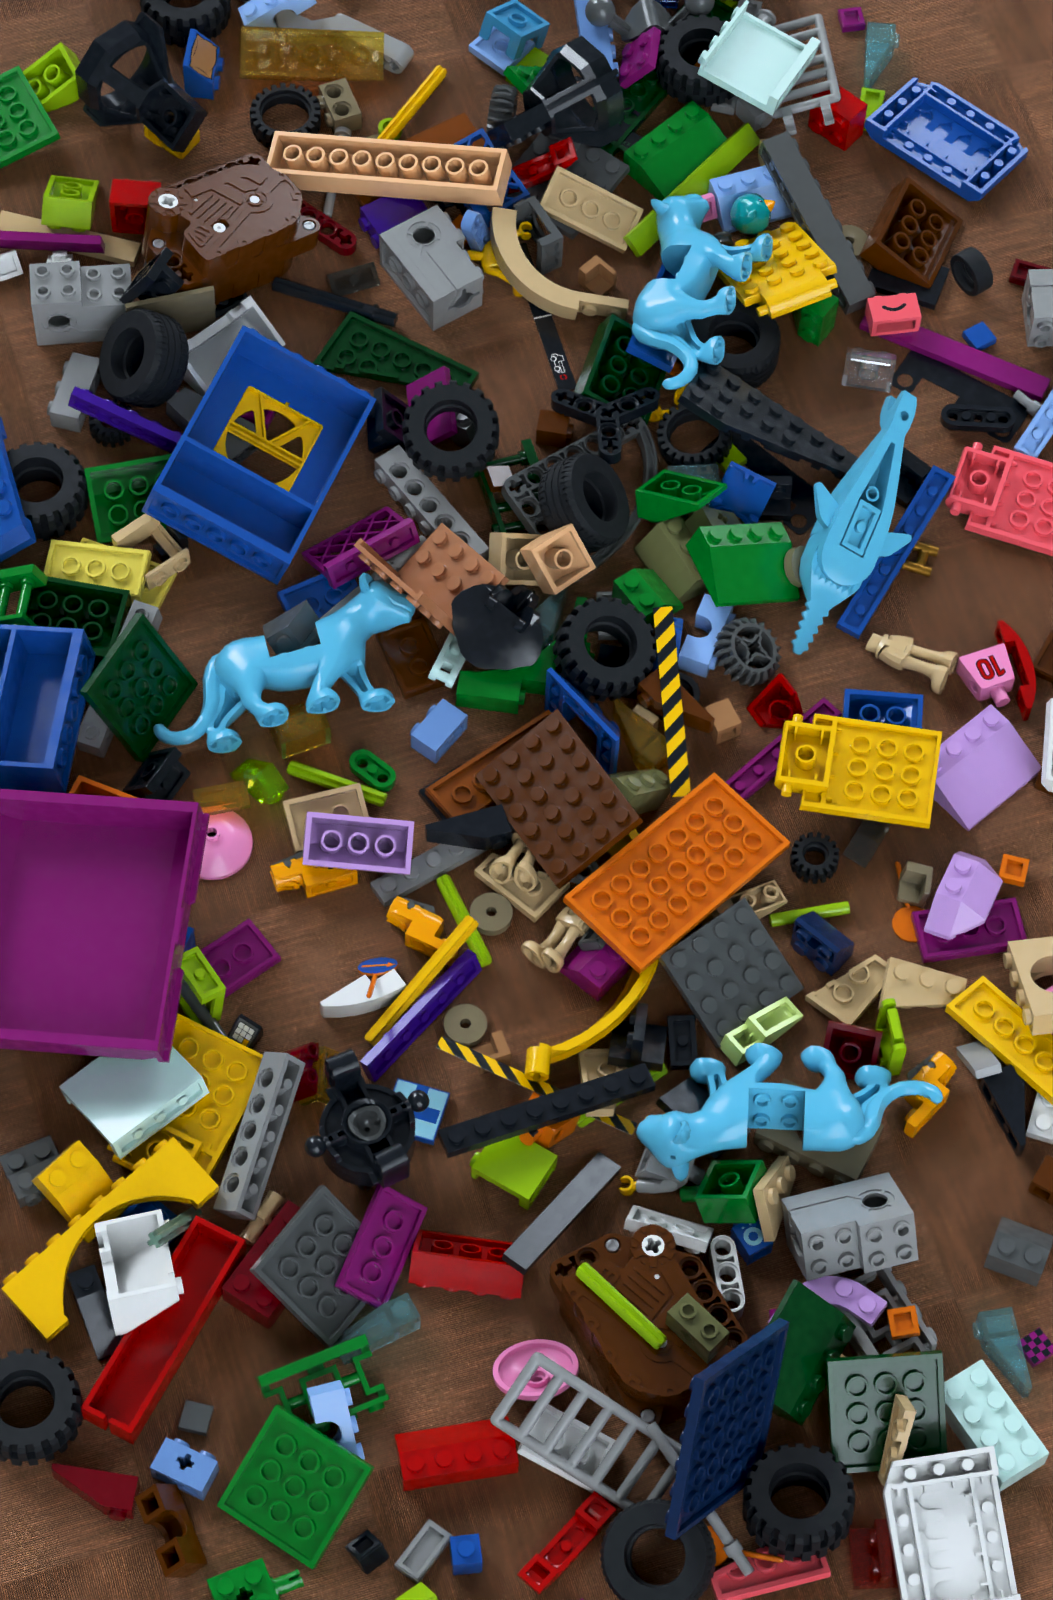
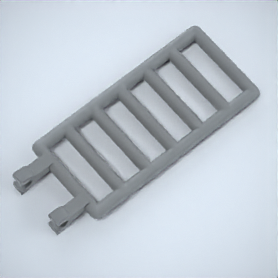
M814 14L773 26L782 32H788L815 24L816 28L789 36L800 42L809 40L812 37H818V40L821 42L817 51L821 50V54L816 55L808 67L824 63V67L803 73L795 85L827 76V81L791 90L783 102L830 90L829 95L781 108L778 107L771 117L774 119L783 117L786 131L790 135L797 134L793 114L821 107L825 126L835 124L831 104L840 101L841 94L824 19L821 14Z
M535 1352L490 1418V1422L495 1427L623 1510L635 1504L626 1497L659 1450V1447L646 1429L650 1425L649 1423L540 1352ZM540 1366L554 1376L518 1428L504 1417ZM563 1382L577 1390L578 1393L545 1442L541 1443L529 1435V1433ZM589 1398L603 1408L567 1460L553 1449ZM614 1414L626 1422L627 1425L593 1475H590L578 1467V1464L609 1418ZM638 1430L652 1440L618 1490L615 1491L602 1481ZM664 1434L679 1456L681 1444ZM669 1465L648 1496V1500L661 1499L675 1479L676 1473L671 1465Z

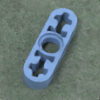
M468 209L462 218L461 230L471 250L482 251L484 245L490 240V231L481 213Z

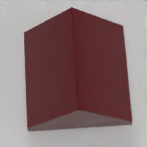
M829 1020L823 1048L831 1051L837 1065L845 1073L846 1079L855 1080L854 1076L860 1067L876 1065L883 1031Z

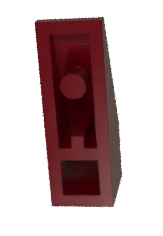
M52 1463L53 1477L104 1515H108L110 1519L116 1521H125L126 1518L134 1519L137 1505L135 1497L139 1495L140 1491L138 1476Z

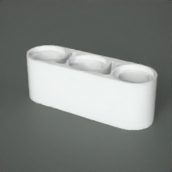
M719 1235L712 1240L709 1249L708 1259L711 1276L725 1301H734L738 1304L737 1308L731 1309L738 1320L743 1314L745 1294L736 1245L730 1237ZM723 1248L727 1250L729 1254L721 1256L717 1254L715 1250ZM724 1274L730 1275L733 1281L725 1282L720 1276Z

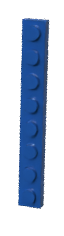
M933 465L892 532L911 535V542L890 556L878 558L872 573L863 580L860 588L856 591L839 619L836 628L856 639L860 638L956 478L954 475Z

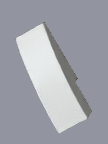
M392 969L377 979L372 997L367 998L366 994L371 981L366 975H363L321 1001L320 1014L323 1018H341L379 1010L391 1005L405 989L406 984L396 970Z

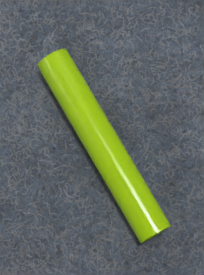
M848 901L772 913L769 914V923L771 927L794 924L799 916L812 911L822 918L850 914V906Z

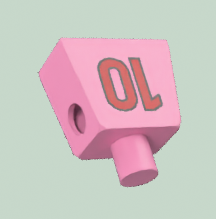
M1004 643L959 657L956 672L978 701L992 698L996 707H1003L1010 702L1007 693L1012 690L1015 677Z

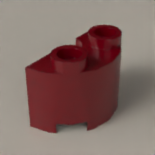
M310 1042L286 1051L285 1053L306 1063L293 1102L318 1094V1074L313 1068V1062H317L319 1059V1043Z

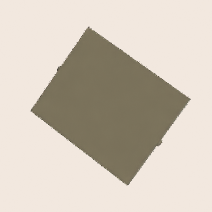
M209 286L126 303L125 312L136 308H143L174 318L181 325L184 333L203 330L216 321L215 309L217 306L215 304L214 287Z

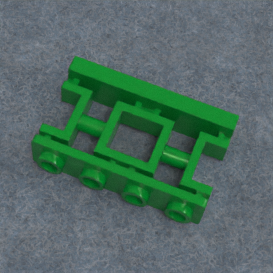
M365 1334L255 1377L258 1387L261 1389L263 1399L277 1394L282 1407L291 1413L293 1409L306 1404L311 1418L313 1416L306 1390L308 1388L306 1382L328 1373L332 1374L334 1381L340 1380L344 1389L360 1383L364 1396L376 1392V1398L349 1408L350 1416L355 1415L356 1419L358 1418L357 1412L368 1409V1412L372 1413L385 1407L384 1401L390 1398L385 1391L383 1383L373 1387L368 1385L360 1364L361 1360L373 1356ZM357 1349L360 1350L361 1354L350 1358L355 1370L354 1373L341 1377L336 1364L327 1368L323 1365L327 1361ZM306 1370L307 1376L297 1379L301 1394L287 1399L282 1386L270 1389L269 1384ZM314 1422L309 1424L321 1433L332 1429L330 1425L332 1422L318 1424Z

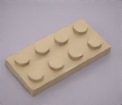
M560 166L555 168L540 201L541 206L549 217L622 254L628 246L623 237L638 224L644 210Z

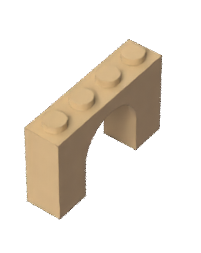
M1053 936L1008 941L1007 953H1003V963L1005 969L1010 971L1011 987L1016 988L1017 1005L1023 1008L1022 1017L1024 1025L1029 1026L1032 1036L1052 1034L1053 992L1040 988L1034 981L1043 976L1053 975Z

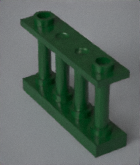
M530 438L521 440V451H518L516 455L487 462L486 466L509 465L510 467L520 464L527 468L538 462L539 459ZM476 471L473 478L477 477L493 522L491 525L492 532L513 533L525 530L526 528L520 520L507 524L503 523L500 513L511 511V507L506 501L496 504L494 492H490L484 472ZM531 473L527 475L530 482L536 484L540 482L536 474ZM536 491V492L533 493V494H534V496L537 498V500L539 501L538 491ZM528 504L522 505V508H523V507H528V506H530V505H528Z

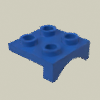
M731 461L721 480V483L727 484V489L711 500L709 507L733 512L745 524L757 523L777 483Z

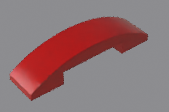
M571 137L548 146L550 152L512 167V170L526 189L551 179L557 166L567 169L578 159ZM509 188L508 194L518 192L520 190Z
M998 620L994 635L997 644L1004 643L1007 653L1012 655L1022 685L1019 686L1016 701L1022 720L1027 721L1036 694V676L1033 662L1019 635L1004 620Z
M593 1491L575 1511V1515L539 1554L536 1553L517 1573V1576L540 1595L579 1557L604 1528L617 1509L601 1495Z

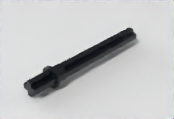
M275 277L272 282V290L345 313L352 311L373 322L395 327L398 321V313L379 308L378 304L372 306L280 277Z

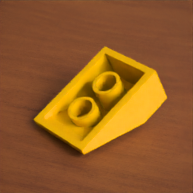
M77 1140L32 1180V1183L69 1223L78 1214L84 1216L91 1210L89 1205L98 1196L102 1195L105 1197L112 1191L110 1187L113 1181L98 1160L80 1140ZM126 1208L111 1214L102 1221L117 1218ZM95 1227L84 1238L87 1244L96 1237Z

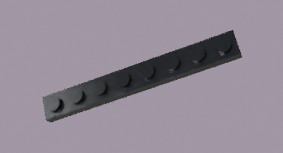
M643 1063L439 1129L438 1137L447 1158H451L653 1092L656 1085L646 1064Z

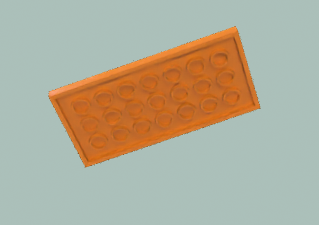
M714 772L566 894L563 902L635 971L641 974L660 958L662 954L673 947L787 850L791 842Z

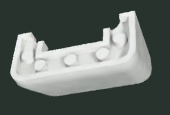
M251 295L241 301L240 305L228 311L223 317L187 340L189 359L183 380L199 395H205L243 325L257 330L260 335L269 340L277 341L282 347L286 344Z
M161 1209L94 1223L107 1289V1299L116 1336L129 1333L180 1301L179 1295L184 1294L181 1276L175 1278L168 1242L159 1248H156L154 1244L149 1246L147 1243L150 1240L148 1234L169 1221V1219L163 1220Z

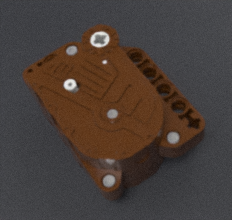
M247 154L170 186L159 187L151 192L148 197L142 254L148 264L165 247L170 249L174 254L166 265L185 281L175 293L213 286L215 304L218 305L227 299L235 298L251 289L266 285L273 281L275 277L283 276L290 269L293 257L316 247L320 223L312 217L301 215L303 202L301 192L287 175L272 169L260 155Z
M650 1224L637 1230L632 1238L616 1233L606 1234L557 1259L550 1267L549 1283L560 1302L559 1313L579 1343L580 1350L587 1362H590L604 1391L608 1393L612 1400L647 1423L651 1424L656 1421L658 1426L674 1423L676 1420L684 1417L685 1409L690 1402L691 1391L689 1386L694 1375L699 1374L710 1364L715 1363L723 1355L735 1349L726 1345L714 1358L706 1363L665 1324L667 1312L688 1292L712 1316L724 1318L725 1322L721 1324L730 1332L728 1340H735L742 1344L748 1340V1337L702 1261L694 1255L676 1251V1243L672 1233L657 1224ZM589 1259L593 1261L589 1265L666 1336V1342L659 1349H654L576 1276V1270L581 1265L580 1262L582 1260ZM690 1268L697 1274L688 1276L684 1274L683 1270ZM706 1292L711 1298L702 1300L697 1294ZM636 1431L639 1436L648 1438L640 1431Z

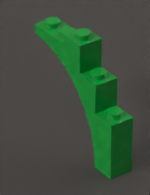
M577 596L574 608L582 605L587 600V597ZM586 633L584 636L585 647L588 654L594 660L595 653H590L591 643L587 642L588 633ZM554 640L542 650L537 662L532 666L483 672L460 671L456 692V706L518 714L519 705L525 704L526 693L545 695L547 669L551 667L559 675L562 672L561 668L557 669L554 663L558 656L553 654V645L556 641Z

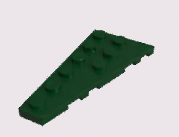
M352 311L348 313L313 362V364L325 368L327 372L402 385H409L442 366L450 369L451 380H457V385L463 386V383L466 382L473 387L479 379V372Z

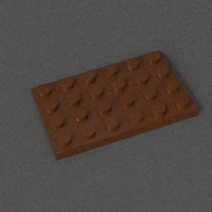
M558 709L475 775L496 805L502 804L509 823L559 889L644 822Z

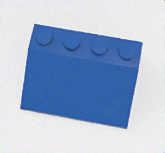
M845 689L842 717L922 729L923 695Z

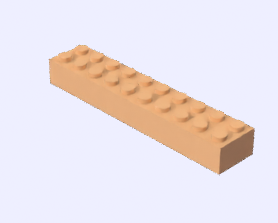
M275 131L267 158V163L270 167L287 175L299 190L500 207L503 206L512 169L508 150L502 148Z

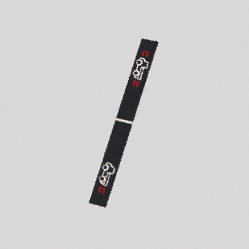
M521 243L520 246L526 258L534 267L527 244ZM528 301L558 389H575L576 383L551 313L538 308Z

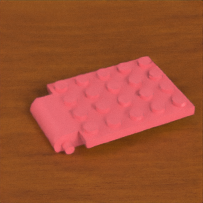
M974 442L972 447H964L954 475L956 477L955 481L949 489L945 500L946 506L950 508V513L954 516H958L960 513L969 515L964 530L1053 556V463L996 445L993 446L991 453L982 451L983 445L979 442Z

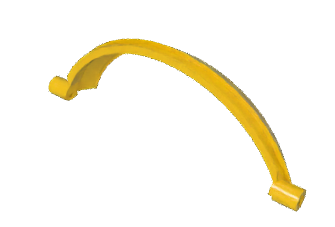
M636 829L632 830L607 852L611 856L615 855L638 836L639 833ZM657 959L641 974L632 969L625 988L615 1003L588 1030L552 1047L545 1043L529 1047L526 1051L525 1078L535 1082L548 1080L551 1063L566 1059L587 1049L617 1027L635 1008L647 990L659 960Z

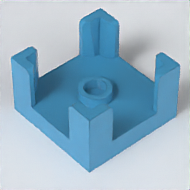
M511 0L486 11L479 36L489 40L494 26L510 38L505 53L508 57L515 60L521 57L526 41L533 38L536 48L539 49L543 46L550 23L518 0Z

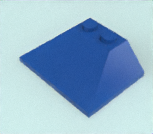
M550 667L546 672L544 710L547 711L549 709L553 713L558 709L568 722L575 716H578L597 736L595 757L608 775L617 773L620 744L619 727L614 721H609L603 715L601 708L596 703H591L587 697Z

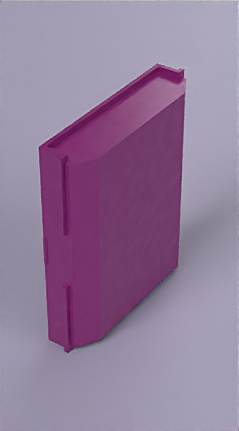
M0 789V1049L139 1060L156 1058L158 1062H170L184 977L181 965L191 905L196 903L210 818L209 813H203L199 802Z

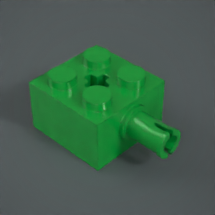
M711 1160L701 1185L682 1186L680 1188V1199L683 1203L696 1202L704 1223H756L758 1212L753 1189L767 1172L763 1160Z
M263 1558L206 1579L212 1600H241L243 1597H247L250 1600H279L280 1595L304 1587L298 1569L274 1579L272 1576L270 1577Z

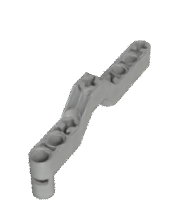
M282 10L274 16L280 41L298 50L333 44L396 74L402 73L414 57V51L408 44L341 13L334 17L313 21L299 14L297 15L292 10Z

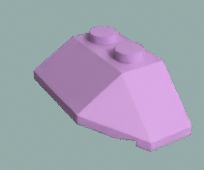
M962 851L954 853L936 891L924 932L951 940L956 935L968 932L985 923L1003 884V880L985 859Z

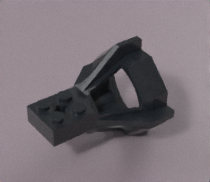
M140 12L135 22L123 20L95 38L75 70L78 96L86 103L83 111L100 127L144 124L172 151L185 152L208 114L173 80L170 73L163 28L146 12ZM139 46H146L145 56L130 79L112 67L117 60L130 50ZM103 81L115 89V91L101 96Z
M580 36L551 51L544 66L523 92L525 111L486 133L494 148L503 146L504 149H508L539 132L544 136L560 139L571 137L573 142L602 148L624 134L619 125V122L625 120L623 90L616 78L619 72L617 68L612 70L605 55L583 36ZM571 65L582 77V81L576 82ZM589 95L592 97L595 110L585 99Z

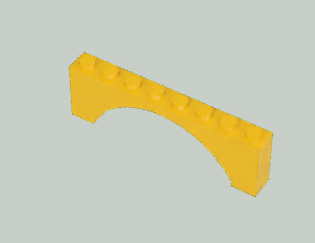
M174 1137L169 1141L164 1139L158 1143L153 1149L155 1153L146 1160L144 1157L132 1167L133 1173L126 1179L122 1176L111 1185L112 1191L105 1197L102 1195L98 1196L89 1205L91 1210L84 1216L81 1214L75 1216L68 1223L69 1229L62 1235L59 1233L55 1234L46 1243L48 1247L41 1254L38 1252L32 1254L24 1262L25 1268L19 1273L13 1271L3 1280L2 1293L47 1343L69 1325V1320L64 1315L63 1304L66 1276L78 1246L94 1228V1223L101 1222L121 1209L145 1202H180L191 1204L198 1210L219 1192L217 1183Z

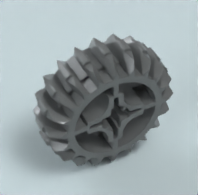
M506 84L495 85L491 94L486 132L516 116L518 102L516 87Z
M747 617L733 619L729 624L724 625L721 632L716 636L718 641L713 646L718 650L714 657L720 658L718 666L725 668L723 675L730 674L731 682L738 680L740 686L748 684L749 687L756 684L761 685L772 678L775 671L780 667L778 662L782 658L777 653L781 647L775 644L778 637H772L770 634L772 629L766 630L764 622L757 624L756 618L748 620Z

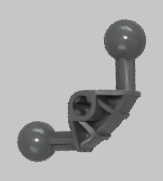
M589 0L585 8V15L592 25L598 27L608 25L621 35L623 42L628 43L633 42L643 32H647L652 27L661 30V38L664 35V31L669 26L673 27V23L680 19L684 21L686 17L692 15L694 17L709 14L715 5V0H685V6L673 17L656 0H640L631 8L625 20L615 13V6L611 0Z

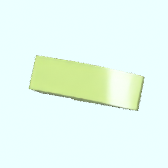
M785 996L749 1016L745 1024L725 1034L720 1043V1049L735 1066H738L746 1061L745 1052L750 1046L755 1043L770 1045L799 1022L804 1015Z

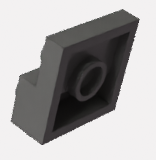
M50 1135L0 1156V1164L20 1208L35 1206L45 1198L41 1191L32 1183V1180L60 1155Z

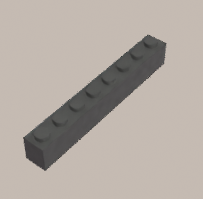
M786 131L763 140L759 154L796 224L836 264L837 273L827 276L826 279L827 281L833 278L836 279L838 287L832 289V291L839 298V304L844 314L848 315L865 308L867 298H873L876 295L874 284L868 281L865 276L862 262L860 260L857 261L853 253L852 243L846 240L842 233V225L838 219L835 220L831 204L828 199H824L818 180L812 177L809 163L805 158H802L796 139L792 138L789 132Z

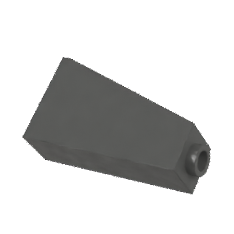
M186 387L179 392L176 391L166 401V415L185 431L203 396ZM238 417L234 421L256 433L255 424ZM230 432L227 433L228 459L237 464L242 463L259 449Z

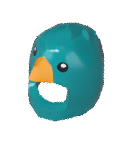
M756 193L744 194L738 197L733 202L730 211L732 226L743 234L756 235L764 231L769 226L771 211L775 201L765 200Z

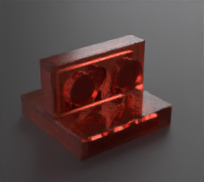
M875 1519L872 1528L849 1529L848 1540L853 1590L898 1588L887 1519Z

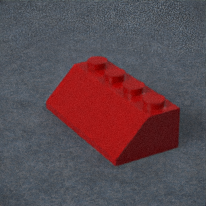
M419 1229L412 1249L408 1283H413L421 1288L434 1286L441 1287L450 1292L463 1290L470 1291L478 1296L491 1294L498 1295L502 1299L512 1300L515 1298L521 1299L525 1275L501 1259L503 1253L513 1244L512 1242Z
M490 1419L394 1434L403 1492L518 1473L519 1460L515 1439L495 1427L490 1422Z

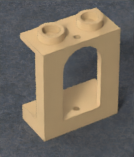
M145 513L111 535L113 546L132 548L151 535L169 555L170 558L151 571L148 569V573L144 575L145 586L150 591L154 587L164 584L175 573L184 571L191 563L187 547L182 549L161 525L160 521Z

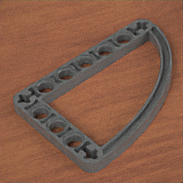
M639 417L620 425L622 445L635 438L637 439L643 460V485L657 475L658 468L654 440L643 418ZM628 423H629L630 425H633V424L636 425V428L630 427V428H628L625 432H624V430H623V429L626 428V426L628 425ZM596 431L510 476L504 482L501 488L502 496L529 534H540L536 526L544 525L547 527L543 519L539 501L533 494L539 490L540 482L537 484L530 482L527 475L531 473L536 474L541 481L543 473L548 468L547 464L557 463L567 458V453L586 452L598 456V451H591L587 447L588 442L597 444ZM607 447L608 452L612 451V447ZM520 483H522V486L519 488L517 492L515 490H509L510 486L512 488H515L519 486ZM528 504L532 506L534 514H526L522 510V505ZM635 505L629 517L628 527L623 537L616 543L593 554L591 559L596 568L582 578L608 561L632 535L642 519L637 516V505Z

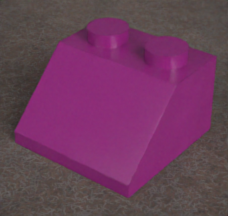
M606 943L602 949L582 951L577 946L564 960V966L560 972L599 1002L630 970L631 966Z

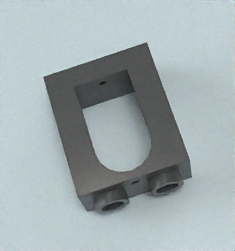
M535 196L519 200L513 205V210H517L516 229L524 221L532 224V230L523 231L531 233L532 239L537 244L536 270L544 275L562 267L563 235ZM535 214L550 233L549 235L543 233L538 225Z

